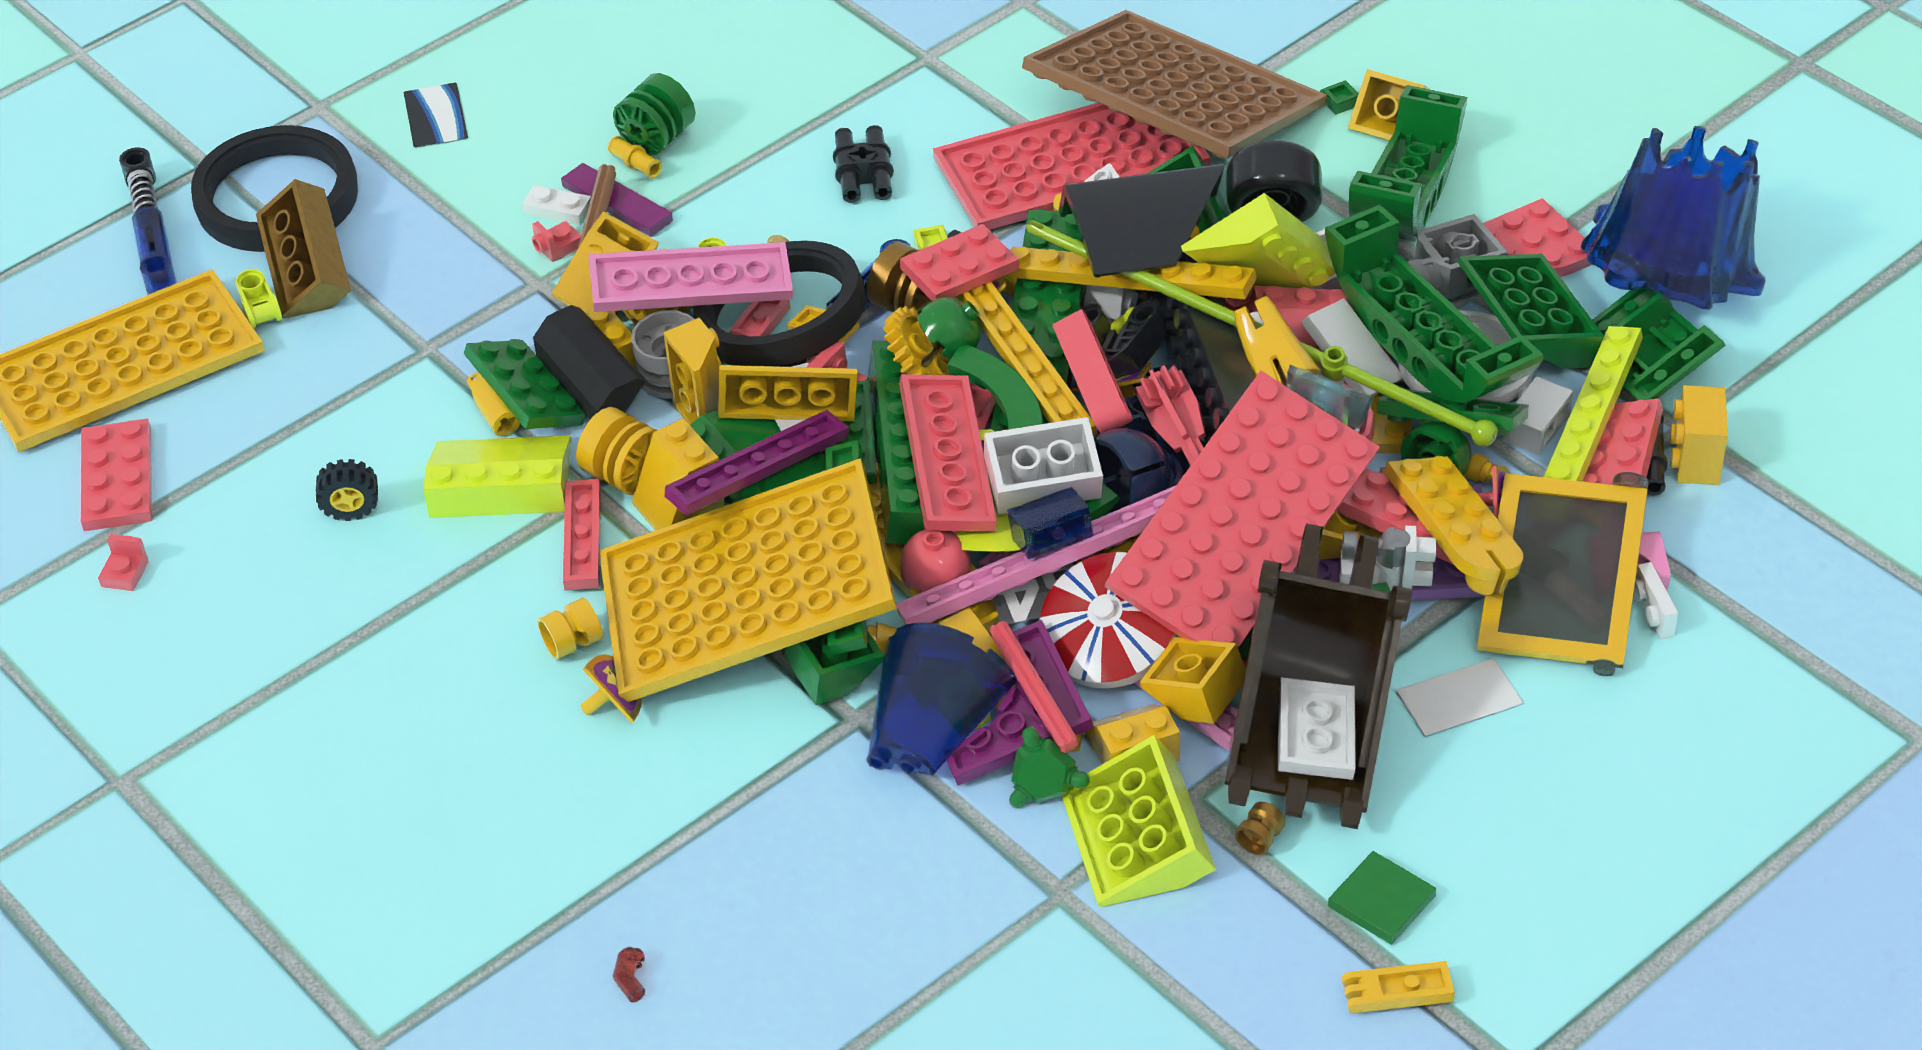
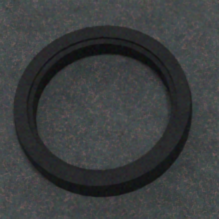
M270 126L237 135L223 142L206 155L194 172L191 182V194L198 220L203 229L212 238L224 245L245 251L265 252L258 222L242 221L224 214L213 203L214 194L222 180L235 169L264 157L293 154L316 158L330 166L337 174L335 185L327 196L334 227L336 228L353 209L358 194L357 172L349 151L332 135L304 126Z
M806 240L785 242L790 273H824L834 277L842 284L839 296L826 311L794 329L766 336H739L731 334L717 325L718 316L725 304L693 306L694 319L700 318L708 329H714L719 339V347H716L717 355L720 361L725 364L777 367L801 361L820 353L838 342L854 327L861 317L865 306V290L862 276L854 259L843 249L824 242Z

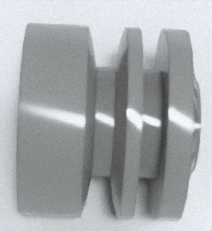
M662 310L651 313L641 319L632 331L631 341L636 359L635 366L637 372L646 381L642 389L652 396L662 399H673L663 332L695 320L687 313L677 310Z

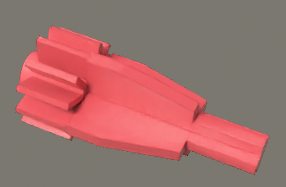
M1164 365L1161 366L1160 371H1149L1151 375L1148 379H1140L1142 386L1136 387L1137 397L1155 431L1176 453L1182 450L1191 466L1204 448L1200 439L1206 437L1200 404L1183 371H1178L1174 365L1167 371Z

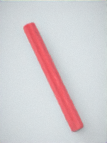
M1000 621L997 625H992L990 627L992 639L1053 740L1060 747L1061 752L1068 753L1071 749H1076L1078 741L1075 733L1009 625L1004 621Z

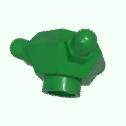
M1027 727L1023 730L1022 738L1024 743L1021 744V748H1017L1011 782L1014 784L1013 788L1015 789L1009 797V803L1012 807L1021 808L1027 801L1030 803L1034 801L1036 804L1068 795L1070 789L1073 790L1074 787L1084 789L1089 785L1090 778L1088 774L1078 771V767L1075 766L1076 761L1067 753L1061 752L1060 747L1051 739L1045 740L1044 737H1040L1034 727Z

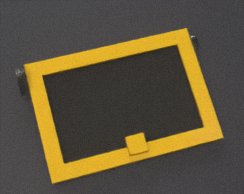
M1634 472L1618 473L1613 477L1612 485L1505 473L1498 521L1522 550L1523 561L1519 573L1508 581L1506 589L1498 595L1496 589H1494L1493 594L1485 596L1477 651L1594 665V673L1600 676H1612L1615 674L1616 668L1623 669L1648 491V480L1644 476Z

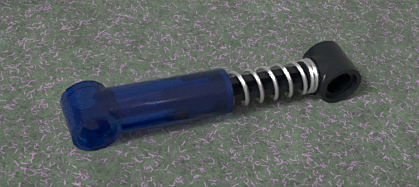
M134 147L124 151L119 156V162L125 183L130 190L134 211L132 226L139 257V268L146 292L149 295L176 284L177 280L163 214L158 210L153 185L156 182V174L151 156L145 148Z

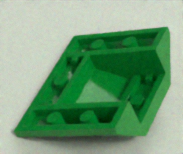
M1648 277L1592 319L1604 336L1608 326L1641 328L1643 339L1622 387L1635 400L1659 398L1726 346L1724 341L1705 325L1697 329L1674 309L1667 293Z

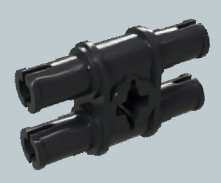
M872 125L866 129V143H854L852 131L849 128H839L835 131L836 149L832 155L833 161L836 164L835 178L841 184L844 201L848 203L860 200L861 184L872 183L874 196L878 200H887L892 196L891 178L894 174V169L890 163L891 150L885 143L882 127L878 125Z

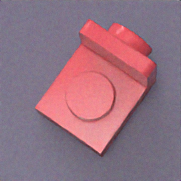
M539 221L532 223L534 236H532L531 240L534 248L538 253H543L552 262L578 249L581 234L567 221L555 225L548 230Z
M110 534L107 542L111 554L98 576L100 586L134 591L149 562L143 541L139 537Z

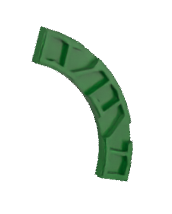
M968 345L958 347L947 364L948 373L955 376H968L970 382L984 390H989L995 396V401L1007 419L1008 430L1043 424L1040 406L1034 392L1013 368L995 356Z

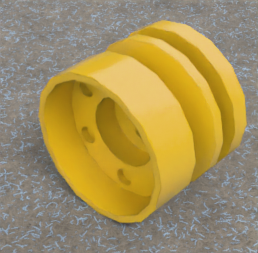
M608 407L602 409L590 419L582 431L576 450L577 464L582 471L593 477L606 481L608 485L617 488L625 494L634 495L653 432L657 431V429L650 427L646 423L636 421L633 416L617 408Z

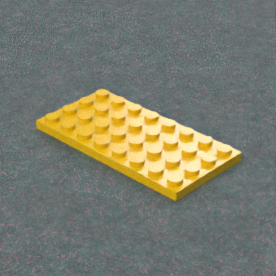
M211 269L0 354V422L19 453L264 352L263 341L214 270Z

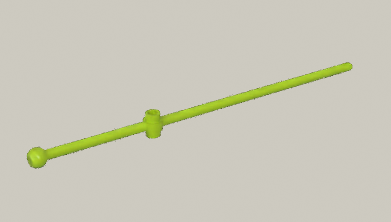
M1034 220L1029 221V224L1026 225L1029 233L1088 259L1083 242ZM1146 271L1121 274L1237 327L1234 311ZM1255 322L1257 328L1263 326V324ZM1300 342L1314 362L1320 365L1321 373L1326 380L1340 382L1344 377L1349 378L1471 434L1473 442L1479 446L1486 447L1492 445L1497 436L1498 429L1496 424L1490 420L1483 419L1476 422L1348 364V357L1341 347L1331 346L1325 352H1322Z

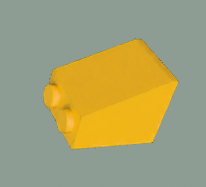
M684 418L653 432L632 498L633 506L654 530L725 506L724 498L686 516L664 497L666 485L719 461V457Z

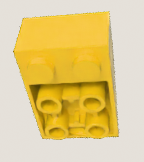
M603 211L588 231L551 296L568 306L574 305L587 312L593 309L588 254L657 250L659 242Z

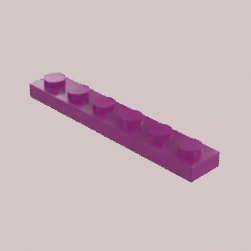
M825 410L666 485L664 497L687 516L847 439L849 427L831 412Z

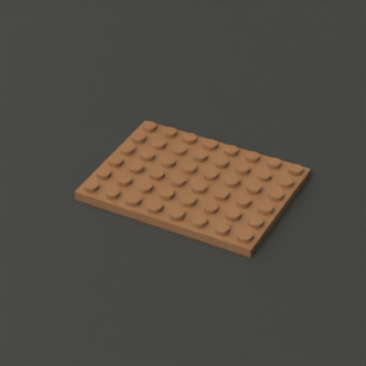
M1128 10L1117 13L1023 57L1022 69L1033 73L1039 79L1050 80L1064 90H1072L1083 95L1086 100L1100 102L1109 106V109L1114 112L1125 113L1134 117V120L1139 123L1150 124L1159 128L1166 135H1175L1186 140V143L1191 146L1209 150L1218 158L1228 159L1244 147L1257 143L1324 107L1327 94Z

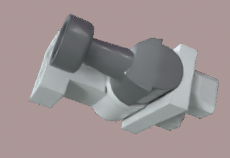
M1405 525V531L1395 529V527L1388 528L1379 538L1372 584L1387 582L1390 591L1393 585L1412 589V586H1432L1433 562H1435L1436 538L1417 537L1416 526ZM1343 531L1339 583L1349 584L1359 540L1356 532Z

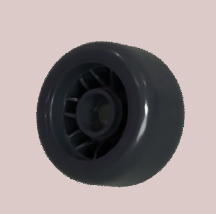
M1262 141L1244 147L1231 158L1226 170V199L1230 211L1234 213L1265 193L1302 223L1318 211L1322 202V169L1318 158L1306 147L1289 141Z

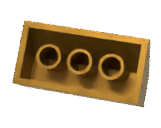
M294 179L256 213L277 302L284 318L330 309L351 292L325 189Z

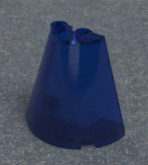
M923 622L911 623L897 628L895 634L889 637L885 645L868 756L866 758L869 767L878 770H892L894 764H898L900 769L908 774L918 773L933 776L1015 684L1017 678L1011 668L991 648L987 652L972 644L974 637L957 629Z

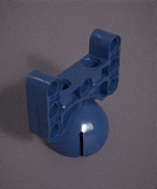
M1137 395L1125 398L1133 417L1132 422L1121 428L1109 429L1102 433L1097 430V435L1093 437L1103 478L1112 475L1118 476L1116 480L1104 483L1120 497V500L1107 514L1176 486L1190 467L1183 451L1181 450L1176 453L1152 427ZM1201 440L1203 446L1205 447L1206 443L1203 440Z

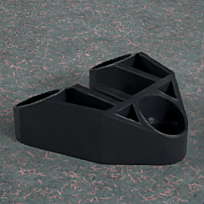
M1147 300L1136 305L1119 334L1116 330H1111L1110 321L1101 306L1089 304L1082 308L1095 330L1116 379L1141 371L1162 344L1167 324L1163 313L1154 301Z

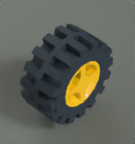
M339 459L337 464L329 462L326 464V469L322 467L319 470V475L316 477V503L320 511L324 510L326 516L329 517L332 514L335 520H340L341 517H344L345 521H351V517L359 520L363 518V514L368 516L372 513V509L376 508L378 501V479L372 467L366 468V463L362 461L356 464L355 459H349L348 462Z

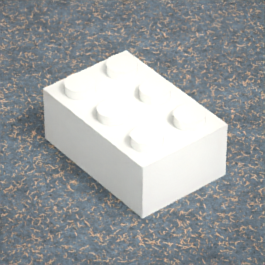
M1088 417L984 433V458L997 515L1101 498L1103 474Z

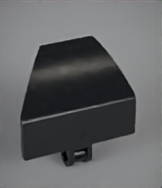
M1216 164L1065 184L1062 189L1059 214L1060 217L1073 214L1093 276L1096 278L1174 267L1182 255L1181 246L1188 242L1209 197L1217 196L1225 165Z

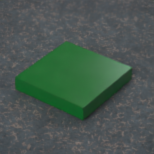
M1372 851L1328 898V907L1392 945L1434 899L1436 887L1377 852Z

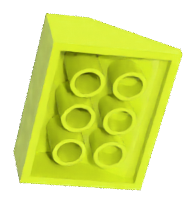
M1265 193L1181 246L1182 251L1198 263L1255 268L1257 279L1247 296L1252 295L1254 286L1307 287L1312 289L1315 286L1326 283L1331 276L1336 274L1326 241Z
M571 435L437 441L426 464L423 487L429 518L564 512L565 481L569 479Z
M1155 735L1086 773L1090 778V783L1086 788L1079 789L1074 787L1073 790L1070 789L1068 795L1062 796L1097 904L1100 907L1181 889L1216 870L1175 756Z

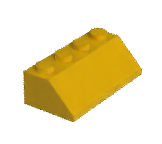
M719 365L718 418L806 420L828 410L841 421L854 422L857 369Z

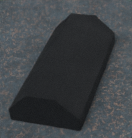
M570 305L546 316L533 336L536 356L576 401L589 419L600 410L608 407H614L626 412L646 382L580 307Z

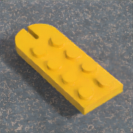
M1436 456L1434 458L1404 459L1387 462L1384 474L1432 537L1436 538V542L1455 567L1465 574L1468 587L1484 596L1493 594L1494 589H1496L1498 595L1506 589L1508 581L1519 573L1523 561V552L1449 457Z

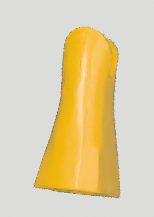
M1268 296L1255 301L1259 317L1265 324L1260 328L1256 327V321L1246 306L1234 311L1235 323L1242 346L1255 377L1262 370L1287 386L1288 384L1313 379L1319 373L1316 363L1296 338L1280 311Z

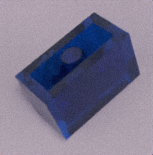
M1073 487L1007 510L1012 539L1028 559L1094 536L1089 506Z

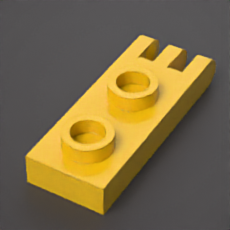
M1447 961L1351 971L1341 976L1342 984L1345 987V997L1348 999V1010L1351 1013L1454 1002L1455 991Z

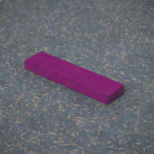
M582 162L561 178L562 187L574 193L592 196L598 171ZM614 182L607 209L608 213L650 237L673 221L671 211L621 183Z

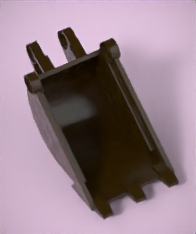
M1306 523L1295 574L1280 571L1282 563L1264 560L1262 564L1257 591L1260 593L1234 733L1229 747L1225 785H1228V803L1245 807L1250 790L1284 796V814L1288 816L1302 818L1306 801L1340 808L1341 826L1358 830L1362 812L1366 813L1401 625L1402 621L1406 622L1408 617L1412 589L1394 585L1390 593L1371 589L1379 538L1363 534L1359 536L1349 584L1316 578L1320 559L1318 552L1324 527ZM1281 677L1355 686V773L1353 780L1278 771V714Z

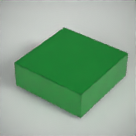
M1346 80L1320 90V92L1327 94L1325 105L1335 115L1353 109L1359 94Z

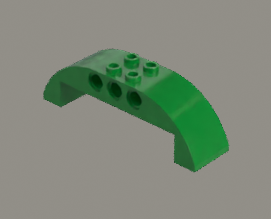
M1410 85L1405 87L1400 96L1395 132L1371 173L1357 171L1350 183V217L1380 204L1400 222L1399 233L1417 236L1418 231L1425 228L1438 203L1450 172L1468 97Z
M1380 204L1325 227V237L1332 265L1352 309L1376 341L1418 382L1438 397L1456 403L1469 402L1530 375L1542 363L1544 354L1523 335L1497 346L1397 253L1400 222Z

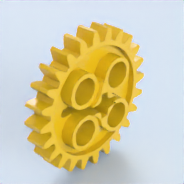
M907 306L900 307L888 316L884 321L886 325L883 327V330L887 333L884 339L891 344L887 349L894 353V362L901 364L902 373L911 375H952L948 373L947 369L950 359L941 353L945 347L938 341L933 344L929 340L917 320L919 314L915 308L909 310Z

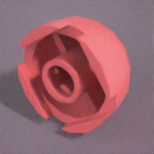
M919 531L908 540L902 550L901 578L909 590L913 587L919 590L920 593L970 573L969 552L962 550V543L959 537L952 531Z

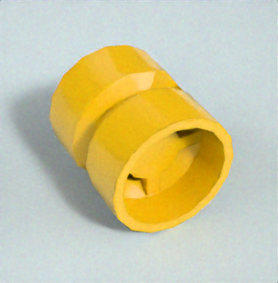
M583 597L565 605L562 613L554 610L537 619L538 629L543 642L556 660L574 653L578 644L586 647L603 638L600 621L589 601Z

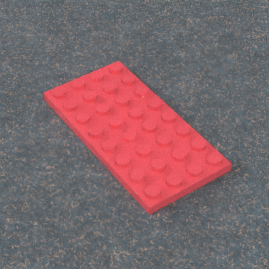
M1098 102L933 148V159L973 226L976 227L984 224L989 230L1026 220L1029 210L1054 211V198L1056 194L1062 193L1063 185L1084 182L1109 163L1120 177L1147 174L1188 149L1191 145L1187 144L1184 139L1175 135H1166L1159 128L1150 124L1139 123L1134 120V117L1125 113L1114 112L1109 109V106ZM1193 146L1207 166L1211 165V157L1202 147Z
M1260 370L1107 579L1104 587L1181 638L1196 642L1210 640L1236 643L1239 649L1254 628L1260 593L1257 591L1263 561L1269 560L1282 563L1280 571L1293 573L1297 566L1306 523L1326 526L1377 454L1380 446Z

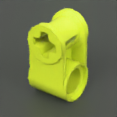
M249 269L237 275L236 286L245 317L252 327L256 329V325L273 319L281 321L282 314L274 293L271 292L264 274L259 270Z

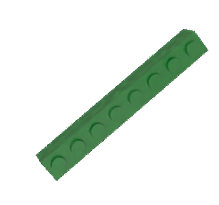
M873 340L868 375L886 544L906 545L908 540L917 532L922 531L924 527L899 386L901 374L907 373H902L901 364L894 362V353L887 349L891 345L886 340Z

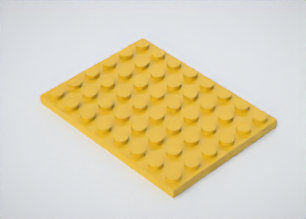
M861 458L599 550L618 695L628 702L897 609L867 475Z

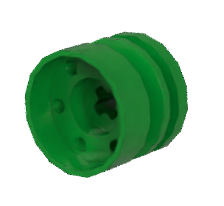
M662 73L650 74L634 91L619 102L613 110L614 124L620 136L632 145L643 147L650 156L658 155L675 137L694 122L696 115L694 103L689 93L679 82Z

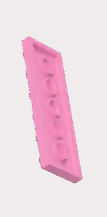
M785 242L588 254L594 312L793 299V288Z

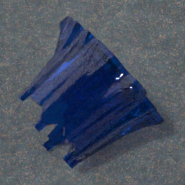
M1694 126L1691 137L1681 148L1670 149L1662 161L1660 144L1664 133L1658 128H1652L1649 138L1642 139L1632 165L1627 170L1611 202L1599 204L1595 210L1593 222L1596 225L1583 239L1580 246L1587 254V261L1600 268L1604 272L1606 283L1622 290L1648 288L1659 292L1668 299L1687 302L1705 310L1712 309L1715 303L1727 302L1728 293L1748 296L1762 295L1766 279L1755 263L1754 238L1760 185L1758 160L1756 157L1759 142L1748 139L1741 156L1723 145L1714 159L1709 160L1705 155L1703 142L1706 128Z

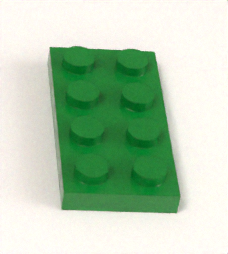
M510 339L509 341L493 342L484 340L482 342L466 343L463 353L525 429L583 425L586 413L524 340Z
M1406 389L1476 422L1483 419L1492 421L1498 429L1497 435H1508L1509 431L1515 430L1528 418L1529 405L1479 398L1465 403H1456L1442 399L1432 392ZM1386 395L1380 398L1377 403V414L1387 415V419L1390 421L1404 422L1408 418L1421 419V424L1431 421L1443 422Z

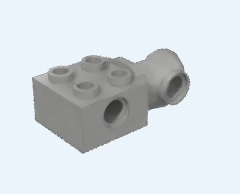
M1475 214L1419 230L1415 259L1407 263L1446 299H1450L1477 290L1458 264L1459 256L1508 255V252Z

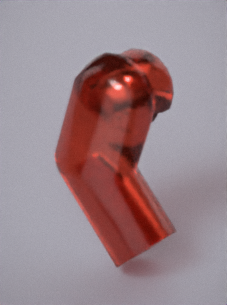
M628 946L617 954L612 977L630 1002H637L645 995L646 991L634 974L636 969L642 967L641 962L645 961V955L640 948Z

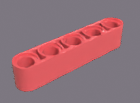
M1080 309L1053 323L1055 333L1098 431L1102 433L1109 429L1121 428L1132 422L1133 417L1095 330L1084 310Z

